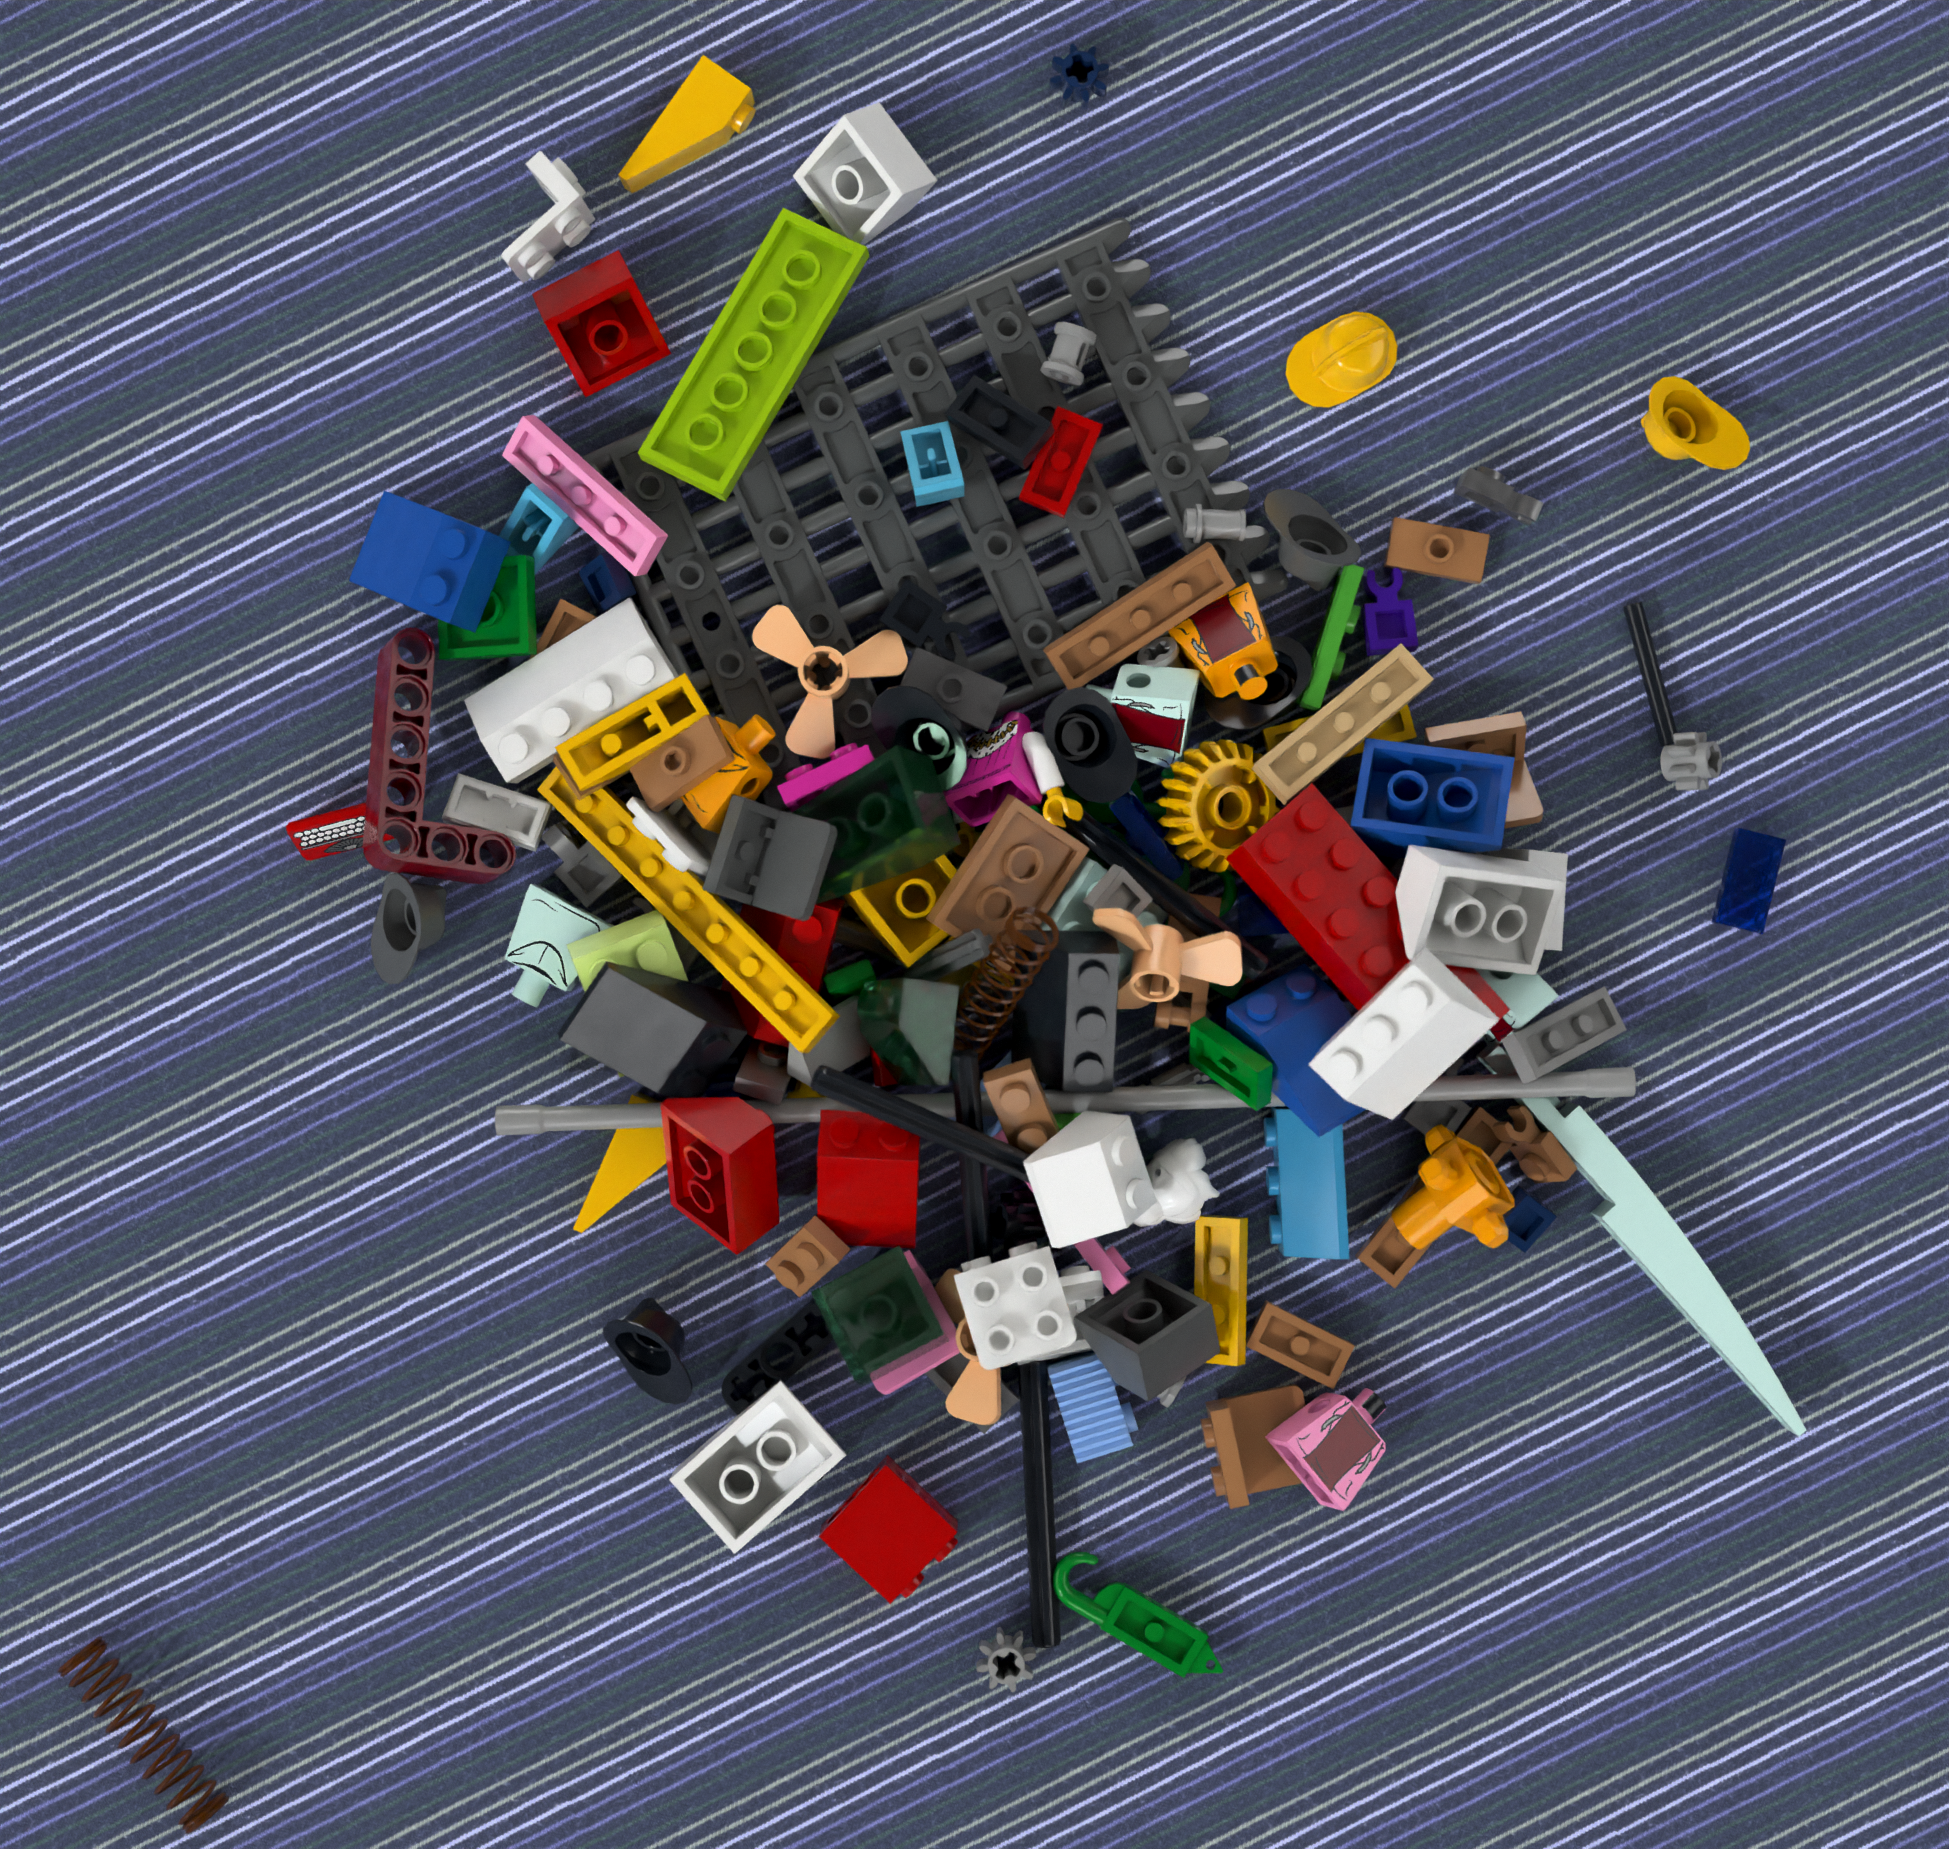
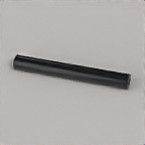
M1633 603L1624 606L1623 610L1660 747L1674 744L1673 734L1677 733L1643 603Z

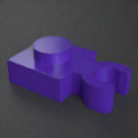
M1399 568L1392 569L1390 573L1391 586L1387 588L1380 587L1376 583L1374 570H1368L1364 578V591L1374 601V603L1364 604L1361 608L1367 656L1389 654L1399 644H1402L1409 652H1415L1419 646L1412 599L1398 601L1397 594L1403 584V575Z

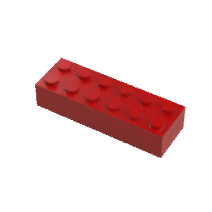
M1313 783L1225 858L1358 1011L1411 961L1406 957L1395 893L1398 885L1397 879ZM1443 964L1499 1020L1510 1011V1008L1475 968Z

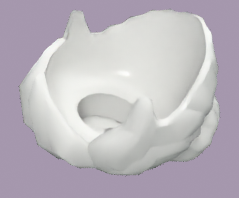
M1195 1138L1175 1139L1153 1155V1159L1146 1169L1157 1202L1135 1220L1133 1224L1139 1227L1156 1225L1162 1220L1178 1224L1194 1222L1200 1218L1204 1202L1208 1198L1220 1195L1212 1187L1208 1174L1201 1170L1206 1162V1156L1202 1145L1197 1143Z

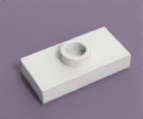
M458 773L443 812L442 820L444 823L497 831L505 834L512 841L513 845L536 852L552 810V805L550 802Z

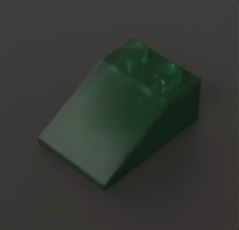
M898 745L791 812V814L827 822L837 828L833 851L815 904L829 901L921 868L961 844L932 758Z

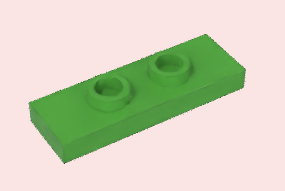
M1351 564L1343 566L1338 572L1311 658V678L1308 686L1303 691L1298 708L1311 712L1319 710L1329 680L1337 681L1340 676L1346 653L1339 651L1344 633H1353L1361 607L1353 603L1363 575V567Z

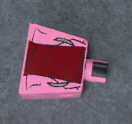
M1364 1388L1352 1402L1346 1396L1326 1392L1320 1394L1270 1431L1265 1438L1320 1505L1344 1511L1386 1450L1385 1442L1371 1426L1386 1410V1405L1375 1392L1368 1388Z

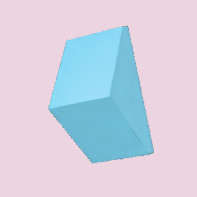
M945 421L900 431L917 507L964 497V481L949 422Z
M531 483L523 492L499 537L511 541L506 556L528 555L534 557V573L536 574L579 526L537 486Z

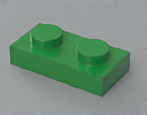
M1205 1016L1190 1024L1189 1063L1255 1111L1271 1103L1273 1064Z

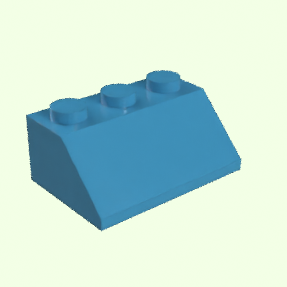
M1287 1106L1271 1107L1272 1117L1264 1118L1263 1121L1265 1146L1273 1147L1274 1166L1266 1167L1268 1196L1276 1195L1277 1215H1269L1270 1243L1278 1244L1279 1252L1287 1257L1349 1259L1342 1124L1318 1137Z

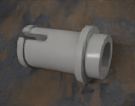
M1195 504L1194 508L1185 509L1183 535L1184 538H1193V543H1200L1201 538L1244 541L1246 532L1245 509H1202L1201 504Z

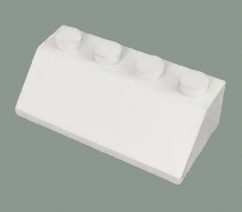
M629 597L464 701L480 741L506 783H519L553 762L554 755L558 753L555 749L556 746L670 682L679 675L633 600Z

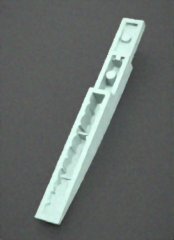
M1487 1045L1476 1055L1477 1059L1491 1074L1517 1073L1506 1049H1502L1499 1045L1490 1047ZM1557 1097L1514 1098L1519 1105L1529 1109L1534 1122L1542 1131H1551L1577 1166L1579 1172L1605 1199L1591 1214L1786 1429L1797 1436H1801L1806 1431L1804 1424L1739 1313L1682 1230L1615 1145L1580 1105L1568 1102L1558 1111L1556 1107L1561 1102Z

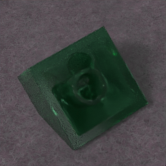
M911 978L865 982V989L860 993L857 1003V1014L861 1019L860 1032L898 1085L907 1087L948 1086L959 986Z
M900 1246L811 1291L855 1382L862 1387L950 1341Z

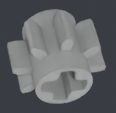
M1706 732L1673 734L1675 744L1665 745L1661 752L1660 764L1664 778L1667 781H1676L1677 791L1708 789V778H1717L1722 768V755L1718 744L1715 741L1706 742Z
M998 1627L996 1638L991 1643L986 1640L979 1642V1649L988 1658L977 1661L976 1669L977 1672L989 1671L990 1689H994L998 1683L1008 1684L1009 1689L1013 1693L1016 1691V1682L1021 1677L1032 1680L1033 1670L1025 1664V1661L1033 1660L1036 1657V1650L1034 1647L1023 1649V1631L1019 1630L1013 1637L1004 1635L1001 1627ZM1009 1652L1014 1653L1015 1664L1007 1662L1004 1667L998 1666V1656L1005 1658Z

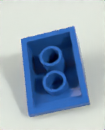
M384 491L349 581L444 622L475 633L511 541L434 509Z
M1365 738L1350 827L1375 855L1406 858L1409 845L1465 853L1500 851L1515 757Z
M1302 964L1227 1006L1226 1030L1273 1064L1272 1092L1318 1137L1366 1110L1344 1100L1309 1065L1321 1047L1352 1017L1336 992L1308 966Z

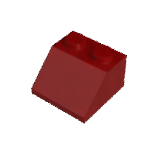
M619 250L532 293L546 327L585 398L672 354Z

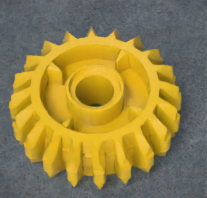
M1233 740L1204 741L1199 743L1198 749L1189 748L1183 751L1184 762L1175 761L1169 764L1175 777L1174 779L1166 778L1160 781L1168 789L1167 797L1160 798L1156 802L1160 806L1166 807L1167 814L1162 816L1157 822L1162 826L1170 827L1164 840L1169 844L1177 845L1175 854L1181 859L1189 860V864H1192L1193 867L1200 869L1208 868L1209 871L1222 872L1226 871V869L1236 871L1225 858L1277 814L1282 807L1276 805L1274 793L1252 770L1254 764L1263 757L1261 753H1253V747L1243 743H1233ZM1222 797L1224 806L1221 814L1219 815L1218 804Z

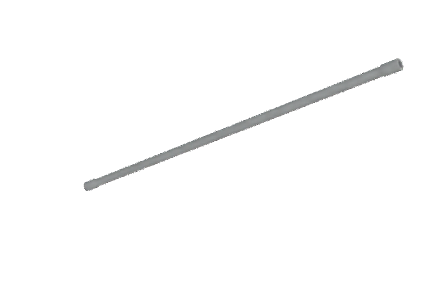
M1633 1067L1590 1068L1585 1071L1549 1072L1526 1084L1522 1083L1518 1073L1439 1076L1412 1102L1586 1096L1588 1098L1634 1097L1636 1077ZM1220 1084L1113 1087V1092L1044 1090L1053 1114L1082 1113L1085 1110L1094 1112H1128L1250 1107ZM981 1092L982 1116H997L988 1093ZM1271 1092V1103L1264 1107L1286 1106ZM954 1093L896 1095L944 1117H955ZM828 1097L784 1098L780 1105L760 1099L743 1100L754 1109L763 1110L770 1117L773 1124L820 1122L821 1109L859 1111ZM660 1103L550 1107L540 1104L496 1106L495 1129L497 1135L542 1134L547 1131L663 1127Z

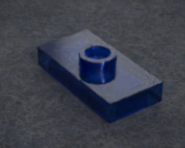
M1130 789L1119 799L1110 801V809L1127 829L1124 837L1129 846L1141 856L1146 854L1156 868L1172 881L1180 877L1184 871L1185 859H1181L1175 854V845L1169 844L1164 840L1165 832L1134 792Z
M1734 828L1711 923L1763 934L1786 839L1742 828Z

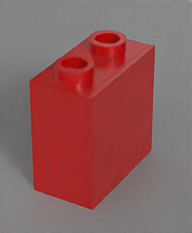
M887 1455L822 1524L819 1538L891 1604L899 1594L907 1598L917 1589L925 1578L921 1571L933 1558L937 1562H941L958 1543V1540L954 1537L958 1532V1520Z

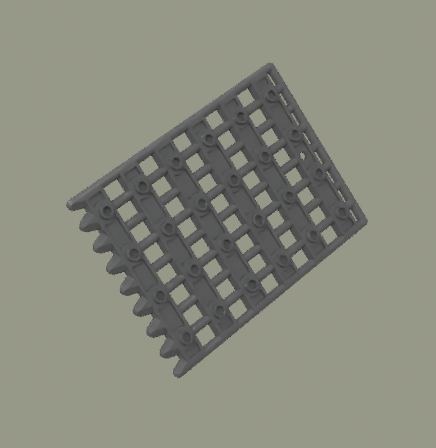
M1121 217L1109 221L813 353L793 386L803 411L768 428L734 486V495L728 497L726 502L721 500L690 514L679 487L688 483L641 460L637 453L654 424L582 456L603 477L601 469L614 464L626 489L621 493L669 535L656 557L665 579L652 584L648 573L634 576L628 570L627 572L637 592V599L649 626L678 675L686 673L706 708L707 706L700 690L713 685L724 710L723 713L714 717L734 723L741 728L757 714L766 720L775 731L776 736L758 752L773 773L772 779L761 792L764 801L759 803L784 812L790 810L785 805L777 786L787 782L785 775L801 767L802 763L798 754L793 753L786 744L785 736L787 730L778 709L806 697L808 693L800 679L769 691L758 665L775 657L759 650L755 645L749 647L738 620L781 601L793 613L813 647L829 646L844 656L856 648L847 625L887 608L906 579L942 602L935 587L936 585L979 567L990 594L950 612L945 610L940 619L946 623L959 622L966 626L999 611L1010 638L968 657L956 632L947 634L944 639L946 647L957 654L954 660L948 661L976 673L1019 656L1030 682L1004 693L993 718L994 720L1008 712H1012L1065 688L1066 686L1042 649L1163 571L1161 570L1148 577H1144L1133 552L1134 550L1176 532L1185 555H1188L1206 542L1212 544L1236 584V587L1233 589L1248 582L1257 602L1285 590L1288 586V578L1283 571L1274 569L1249 572L1247 565L1262 553L1269 544V532L1262 526H1246L1244 541L1201 538L1200 543H1193V538H1184L1183 520L1186 508H1194L1195 504H1201L1202 509L1239 510L1247 504L1250 492L1248 486L1240 481L1209 483L1207 477L1227 460L1230 446L1224 438L1218 436L1190 439L1187 434L1207 416L1210 410V401L1206 395L1200 392L1170 395L1167 389L1187 372L1190 366V355L1181 348L1150 351L1148 343L1169 325L1170 310L1158 303L1130 306L1128 299L1149 281L1151 269L1147 262L1140 259L1110 261L1108 255L1130 235V223L1125 218ZM1057 266L1069 293L1026 312L1015 285ZM969 306L980 333L937 351L926 324ZM1077 311L1084 328L1097 335L1094 346H1089L1085 360L1097 355L1108 382L1066 400L1058 381L1045 376L1040 371L1042 363L1049 360L1050 354L1046 356L1034 329ZM880 345L892 372L848 391L837 364ZM989 350L1000 377L987 383L1004 394H1008L1009 397L1051 422L1057 406L1082 415L1115 399L1117 400L1128 426L1097 440L1065 518L1050 513L1017 529L1005 502L1020 495L1030 470L996 484L985 457L996 453V451L950 422L949 426L963 476L965 496L950 499L951 505L907 524L896 497L913 490L909 470L887 479L876 454L902 442L900 431L948 421L945 412L958 395L954 390L946 368ZM900 389L912 416L868 435L857 408ZM812 429L823 456L779 475L767 448ZM1136 444L1147 467V471L1105 489L1094 462ZM831 473L843 500L799 519L787 492ZM1156 488L1168 515L1125 533L1114 506ZM743 513L754 539L710 559L699 532ZM851 517L863 544L818 563L807 537ZM956 523H960L971 549L927 568L916 541ZM1064 528H1068L1079 554L1036 573L1024 546ZM763 557L774 584L730 603L718 576ZM871 562L882 589L838 608L827 581ZM1087 572L1099 598L1056 617L1044 591ZM671 597H674L685 622L673 629L660 603ZM708 613H716L720 617L721 623L716 630L709 631L703 627V618ZM1166 631L1165 633H1163L1162 635H1160V636L1157 637V638L1166 637V636H1167V637H1170V635H1169L1168 631ZM900 636L905 652L911 651L913 656L916 646ZM927 637L921 649L943 658L937 652L935 642ZM691 641L694 642L704 665V668L693 673L680 646ZM1140 648L1139 650H1137L1136 652H1134V653L1131 654L1130 656L1126 657L1125 659H1123V660L1120 661L1119 663H1122V662H1124V661H1126V660H1128V659H1131V658L1137 656V655H1138V652H1139L1142 648ZM832 662L828 668H823L820 663H817L812 669L817 676L815 684L820 689L825 685L830 686L836 680V671L840 669ZM870 678L850 679L847 691L840 698L832 701L835 737L841 734L846 745L856 743L858 748L867 744L880 770L896 762L882 744L872 726L871 709L877 697L876 691ZM960 721L965 732L976 728Z

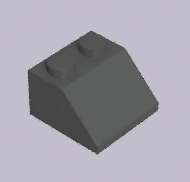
M1145 1270L1131 1279V1283L1117 1294H1108L1076 1315L1074 1321L1076 1327L1114 1381L1149 1402L1221 1351L1212 1304Z

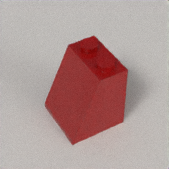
M821 1109L817 1153V1217L846 1245L915 1249L921 1137L861 1111Z

